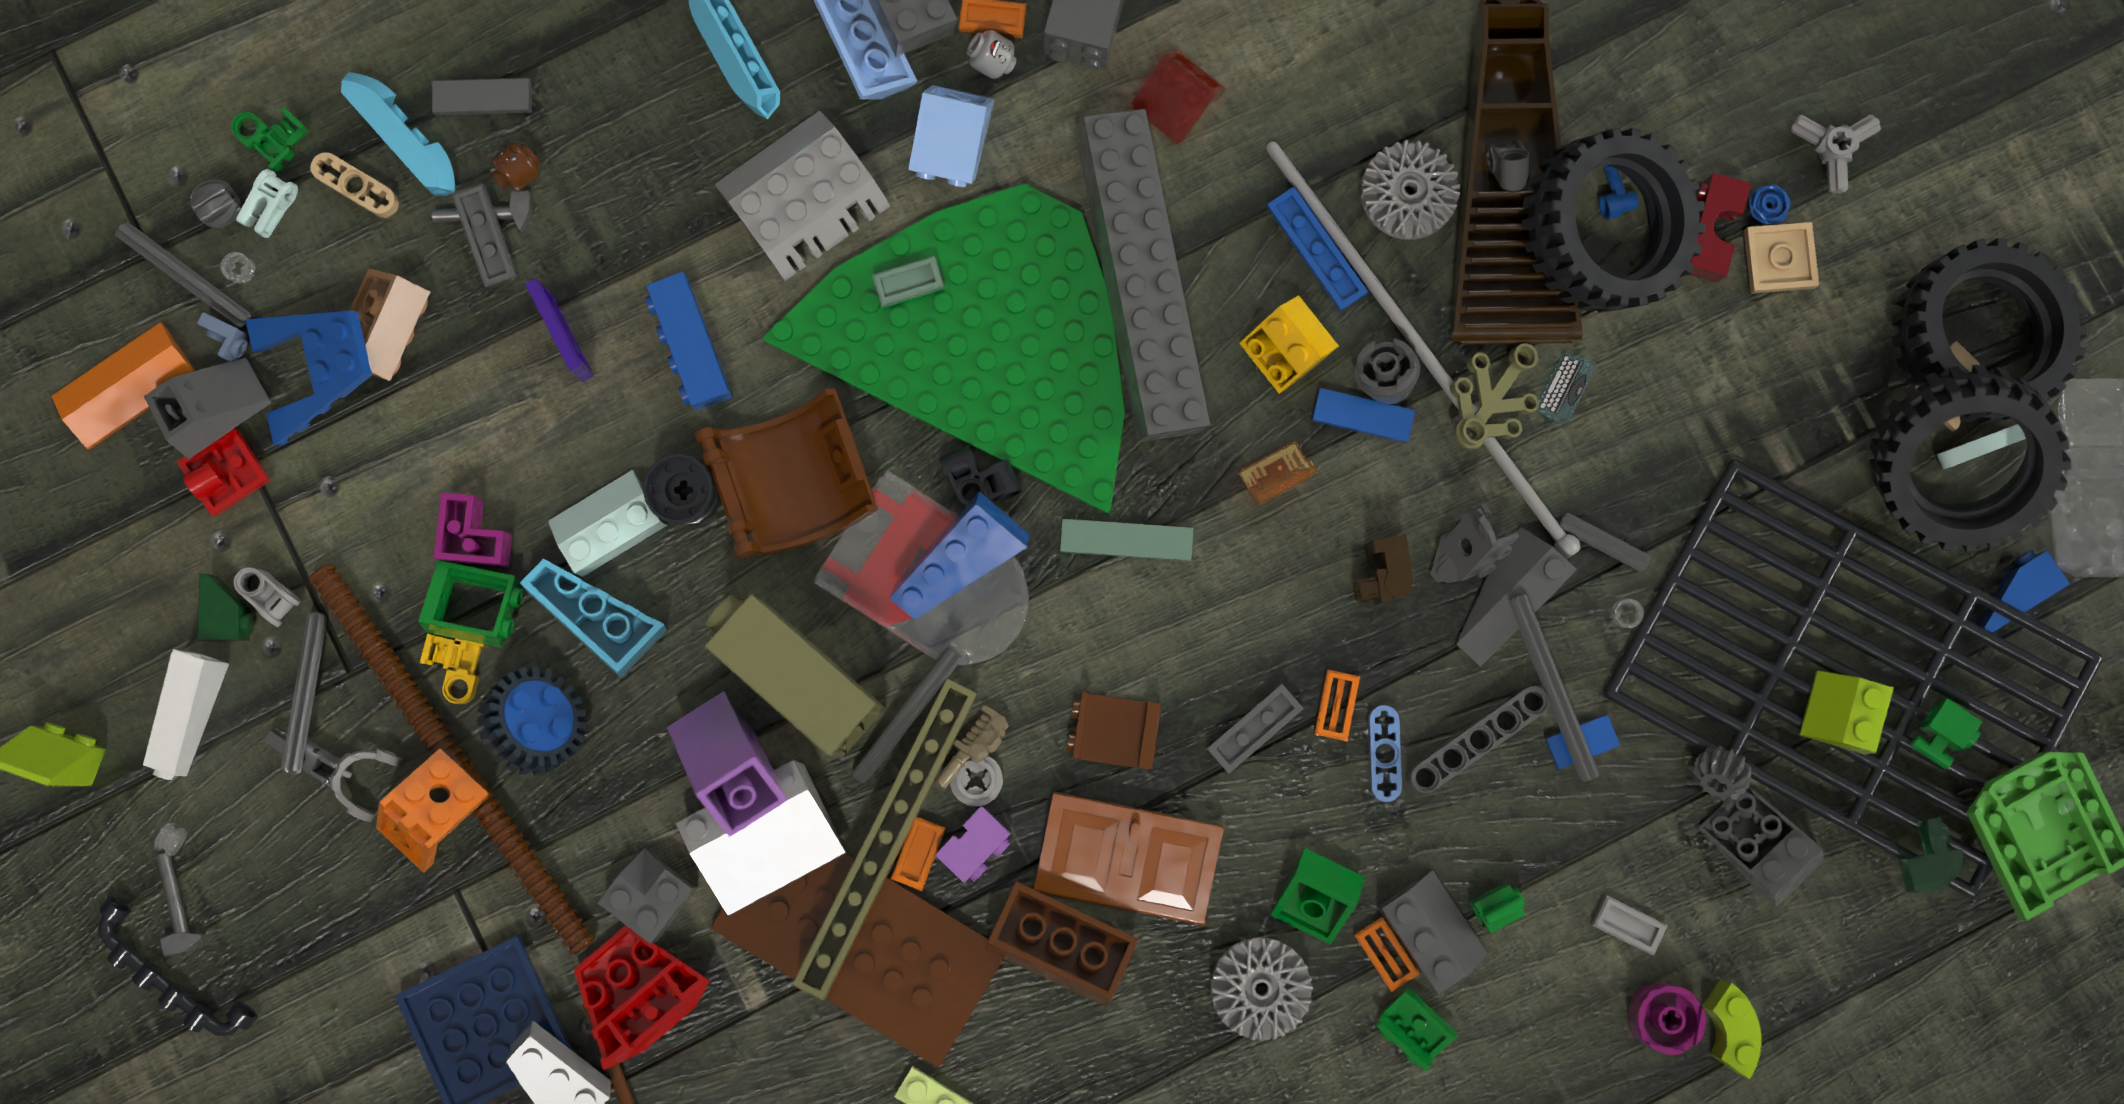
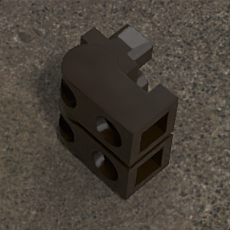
M1400 535L1374 539L1364 544L1366 557H1376L1378 570L1368 573L1369 578L1352 582L1355 601L1372 599L1374 606L1392 602L1411 593L1414 580L1407 536Z

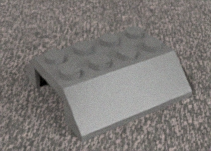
M820 110L714 184L766 253L784 281L796 274L786 259L787 256L791 257L799 270L806 267L804 259L794 249L796 245L804 241L811 255L817 259L823 254L814 242V237L817 238L827 252L849 236L839 219L842 218L852 233L859 229L857 222L847 211L851 206L857 204L861 214L868 221L874 219L875 215L866 203V200H869L878 214H881L890 207L873 177L836 127Z

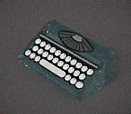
M1564 352L1543 392L1536 411L1563 425L1569 422L1597 364Z

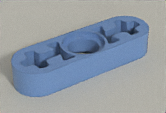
M1382 705L1372 709L1367 720L1370 791L1377 800L1391 802L1397 799L1402 791L1400 720L1394 708ZM1381 711H1385L1386 717L1392 718V723L1386 725V735L1393 733V740L1379 739L1375 741V734L1382 735L1381 724H1375V718L1381 715ZM1381 744H1388L1394 751L1393 759L1389 763H1381L1376 758V749ZM1376 767L1382 769L1394 767L1395 773H1387L1388 782L1394 783L1395 787L1394 790L1388 792L1386 797L1383 791L1377 789V784L1383 783V773L1376 774Z

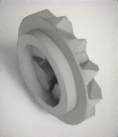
M987 756L979 763L969 758L965 763V767H962L950 782V786L956 798L962 803L970 806H983L993 801L1002 788L1003 775L999 765L991 757ZM967 768L976 774L981 771L983 772L985 769L988 770L982 779L987 789L986 791L978 786L970 787L967 791L965 790V787L968 786L971 780L968 776L969 773L966 771Z

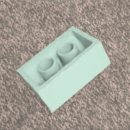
M633 470L548 521L559 549L573 572L581 577L667 526L662 519L651 512L645 503L643 485Z

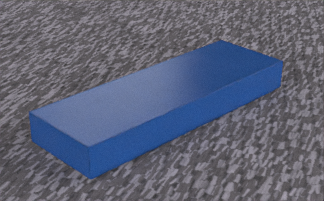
M1320 388L1312 421L1408 443L1416 410L1391 404H1382L1374 400Z

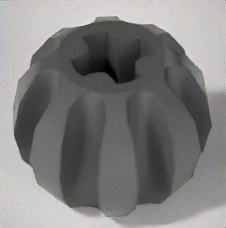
M209 179L200 183L193 189L190 196L191 207L196 216L205 225L212 228H222L233 223L241 210V201L235 190L227 182L220 179Z

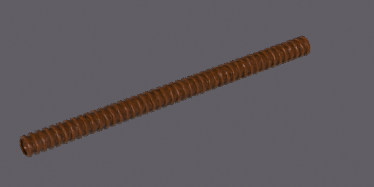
M327 564L314 571L308 579L309 583L316 585L314 590L317 593H321L320 599L327 601V609H332V616L339 618L337 623L339 626L345 627L343 629L344 633L351 635L349 640L352 643H356L355 649L357 651H362L361 657L368 660L367 666L374 668L373 674L380 677L379 683L386 685L384 690L386 693L390 692L392 694L390 696L392 701H397V709H402V716L409 718L408 724L415 727L414 733L421 735V743L427 744L425 749L432 751L434 754L441 748L489 793L488 798L474 810L473 817L474 819L479 818V826L486 828L484 832L486 836L491 835V843L498 845L496 850L498 853L502 852L504 854L502 857L504 861H509V869L516 871L514 876L521 878V886L528 888L526 893L533 895V903L540 905L538 910L540 912L544 911L546 914L544 919L546 921H551V929L556 928L558 931L556 936L563 938V946L568 945L570 948L568 953L576 955L594 942V934L590 935L587 932L589 927L582 925L583 918H578L575 915L578 911L571 909V901L564 899L566 894L563 891L559 892L558 888L560 886L558 883L554 884L552 882L554 878L552 874L547 875V867H542L540 865L542 861L540 857L536 858L534 856L536 851L528 848L530 843L522 839L524 836L522 832H517V824L510 822L512 817L505 815V807H500L498 805L500 800L493 798V790H488V783L486 781L482 782L481 773L475 772L477 767L470 765V757L463 755L465 750L458 748V740H453L451 738L453 733L446 731V723H441V716L439 714L435 715L434 706L428 705L430 700L427 697L423 698V690L416 688L418 683L411 681V673H406V666L399 664V656H394V649L392 647L388 648L389 642L387 639L381 638L383 633L379 630L376 631V623L370 622L371 616L369 614H364L365 608L358 605L359 599L352 597L354 592L352 589H347L348 583L346 581H341L342 575L339 572H335L336 566L334 564Z

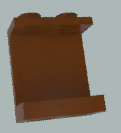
M1082 692L1081 699L1074 698L1072 718H1077L1078 723L1076 732H1069L1067 751L1073 752V759L1152 770L1161 703L1140 702Z

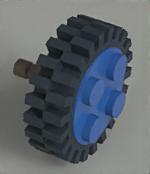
M531 667L527 672L526 668H520L514 673L512 671L490 688L482 698L484 702L479 705L478 712L482 713V715L477 719V726L485 727L479 733L480 739L489 738L490 743L485 746V749L488 753L496 749L499 754L494 760L499 764L505 759L508 760L506 769L510 771L520 767L519 774L527 775L531 771L533 775H540L544 771L548 773L570 759L579 750L578 746L584 741L585 736L581 734L587 730V723L580 721L586 717L585 709L577 710L576 708L583 702L580 696L571 699L569 694L575 690L570 684L563 689L561 684L565 679L558 675L552 680V671L545 669L541 674H539L538 667Z

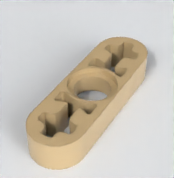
M320 153L312 160V174L326 186L378 217H390L397 211L399 206L398 197L387 186L331 153ZM324 164L331 165L337 172L341 173L339 179L328 172L325 173L321 169ZM353 177H360L363 180V187L357 193H349L347 190V183ZM371 191L381 198L385 197L389 201L386 207L384 205L379 206L376 201L369 197Z

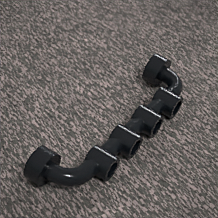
M109 896L100 906L99 911L103 916L99 921L98 932L102 942L111 950L107 960L113 966L124 969L127 964L137 972L132 980L138 987L149 990L154 986L162 992L158 1002L163 1008L175 1011L179 1007L188 1015L183 1020L187 1028L194 1032H201L205 1028L216 1036H229L236 1033L240 1028L248 1030L253 1025L258 1015L250 1006L242 1002H235L227 1012L228 1022L221 1023L216 1020L208 1007L197 1004L188 996V992L184 987L168 980L162 975V970L156 964L144 960L137 954V949L131 943L120 940L114 934L113 924H122L131 913L130 907L124 901Z

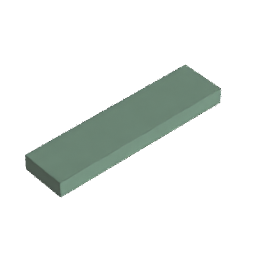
M1062 519L1061 553L1190 562L1192 559L1193 528Z

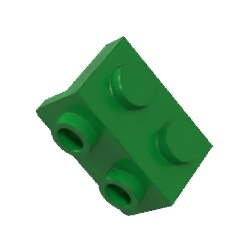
M1408 986L1381 1011L1376 1023L1382 1037L1388 1042H1394L1404 1052L1405 1057L1410 1063L1420 1066L1424 1071L1431 1067L1433 1059L1456 1039L1458 1033Z

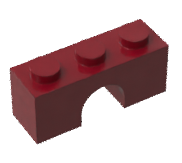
M1716 173L1711 174L1704 182L1701 181L1699 183L1700 188L1696 191V198L1699 202H1704L1705 211L1699 212V223H1705V234L1698 235L1697 244L1702 245L1700 256L1692 257L1690 263L1695 266L1690 275L1717 283L1728 275L1735 244L1724 242L1717 237L1714 232L1715 219H1725L1734 222L1743 215L1751 183Z

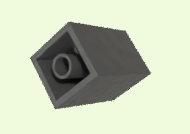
M1053 0L1044 31L1045 54H1048L1051 59L1058 62H1068V60L1080 62L1082 67L1090 70L1107 69L1125 0Z

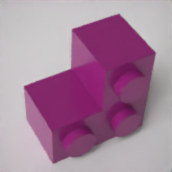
M441 493L434 559L449 563L509 568L513 535L504 531L481 529L483 499L474 495Z

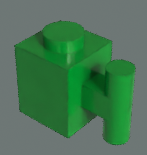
M1948 698L1938 700L1919 727V729L1932 738L1928 742L1918 735L1910 746L1946 770L1953 763L1954 759L1944 753V749L1948 747L1952 751H1958L1972 747L1980 736V732L1977 730L1982 721Z
M1505 883L1469 902L1483 930L1490 934L1526 915L1523 910L1526 903L1517 887L1511 888L1509 884Z

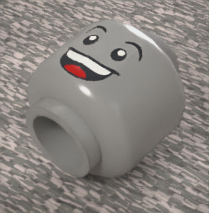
M987 30L983 33L978 32L972 38L967 48L970 65L989 78L996 79L1004 73L1009 74L1016 64L1017 58L1014 56L1015 47L1012 41L993 30Z

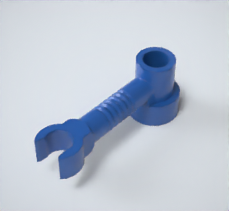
M1603 166L1605 174H1607L1606 177H1608L1607 180H1609L1608 183H1610L1611 193L1599 197V209L1602 217L1608 221L1621 217L1624 212L1637 209L1639 201L1635 191H1625L1617 169L1611 166Z

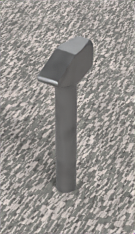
M511 191L510 206H493L497 219H514L518 229L524 232L532 214L531 193L529 191ZM457 208L432 210L433 222L461 221Z
M170 852L156 855L174 929V934L160 937L165 957L189 951L206 937L203 933H194L188 930Z

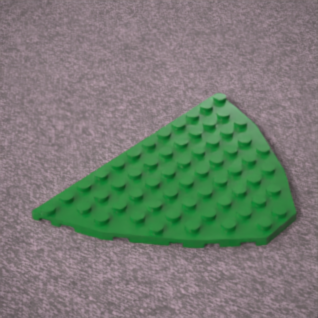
M1026 184L937 211L835 267L764 336L763 341L1000 461L1009 460L1012 467L1109 515L1125 409L1115 329L1105 279L1081 211ZM935 256L945 289L882 308L872 277L873 274Z

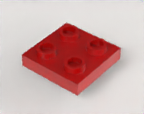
M237 427L190 459L184 456L177 461V464L185 474L183 480L186 486L197 499L203 502L210 515L214 517L219 516L271 481Z

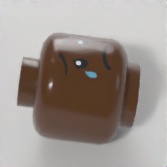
M512 142L492 157L491 164L495 171L491 175L502 189L509 186L514 191H521L539 176L540 172L537 166L541 163L525 143L520 146Z

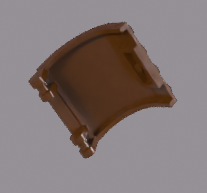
M835 388L824 389L799 408L759 424L727 430L707 427L694 433L697 443L702 445L704 451L702 454L704 464L710 466L729 521L726 528L729 536H733L736 544L734 551L737 558L772 555L818 542L854 526L878 510L874 494L870 488L863 463L859 457L853 435L849 429Z

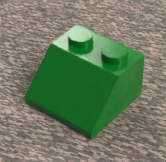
M1304 848L1285 882L1271 912V916L1331 945L1356 907L1365 877Z

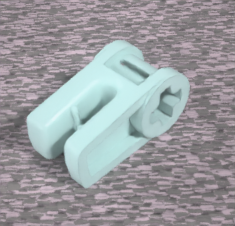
M270 169L263 170L257 176L236 221L244 226L251 227L258 220L254 227L255 232L262 237L269 238L287 208L294 202L298 193L297 185L292 182L286 183L282 181Z

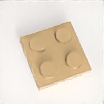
M1812 222L1747 227L1744 230L1751 293L1815 289L1819 286Z

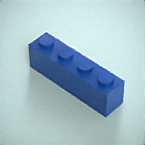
M680 272L646 285L650 295L646 296L645 300L651 315L657 314L661 325L657 326L656 330L662 344L669 345L672 355L668 356L667 359L673 374H679L683 385L678 388L684 404H691L695 411H699L733 398L691 284L685 273Z

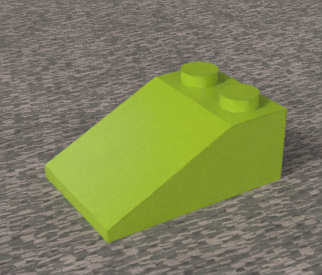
M45 722L44 727L29 726L0 747V769L46 786H92L106 748L95 745L97 739L79 733L72 737L64 734L66 728Z

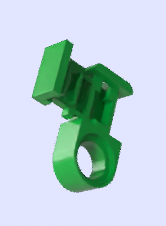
M285 107L281 109L284 113L282 121L278 125L273 124L271 126L272 129L251 112L239 113L234 117L231 124L233 134L251 151L254 149L259 151L270 162L267 167L273 172H279L283 168L281 162L284 159L290 161L294 157V151L288 146L293 147L309 132ZM287 119H288L294 126L297 125V126L299 127V129L297 130L296 128H294V127L287 121ZM248 120L255 121L257 127L254 134L243 136L241 134L242 124Z

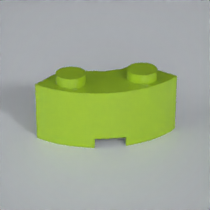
M1720 980L1702 1005L1703 1009L1710 1015L1715 1027V1044L1710 1055L1738 1075L1750 1079L1758 1064L1761 1051L1759 1021L1753 1006L1742 991L1733 983Z

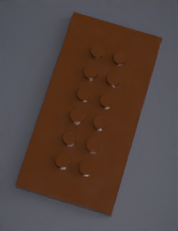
M845 853L732 915H727L724 908H722L710 929L795 980L856 857ZM886 877L826 1000L939 1068L1004 958L985 950L989 938Z

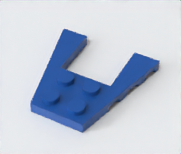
M339 311L246 320L252 351L264 352L301 336L314 395L267 413L273 445L287 444L290 436L295 432H302L310 425V420L318 414L326 413L332 408L331 404L339 397H346L372 376L358 312Z

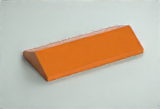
M160 322L51 397L63 422L86 449H91L150 409L144 398L146 394L171 377L195 371V369L165 325Z

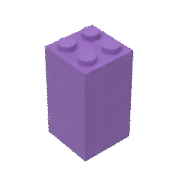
M724 691L667 727L695 794L729 838L788 801L757 735Z

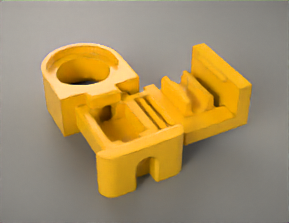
M427 634L420 663L432 666L434 662L444 664L443 668L447 669L442 687L444 697L449 702L455 704L470 702L476 694L480 679L479 676L474 675L481 648H488V645L456 638L451 640ZM455 641H460V645L455 644ZM436 643V647H435V650H434L433 658H432V660H430V659H431V655H432V651H433V648H434V644ZM462 679L467 683L468 692L463 698L457 699L451 693V686L456 680Z

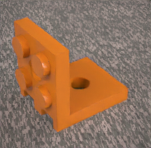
M440 748L379 802L376 829L424 873L434 864L438 843L488 798L489 793ZM442 788L447 791L449 798L445 802L437 803L430 798L429 793L433 789Z

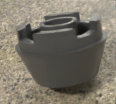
M1393 339V342L1379 344L1373 341L1365 346L1358 355L1354 370L1355 380L1360 389L1373 400L1382 404H1395L1407 398L1413 390L1420 374V362L1409 345L1403 341Z

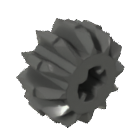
M1720 745L1716 749L1707 747L1694 762L1692 781L1699 785V791L1710 793L1711 798L1717 796L1724 802L1727 798L1737 800L1749 788L1752 765L1745 762L1744 755L1734 754L1733 749L1727 751Z

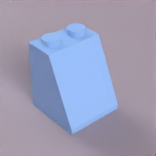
M934 85L926 89L922 93L908 170L915 171L916 176L923 179L935 180V176L947 178V183L954 186L966 187L967 183L972 184L977 176L994 99Z

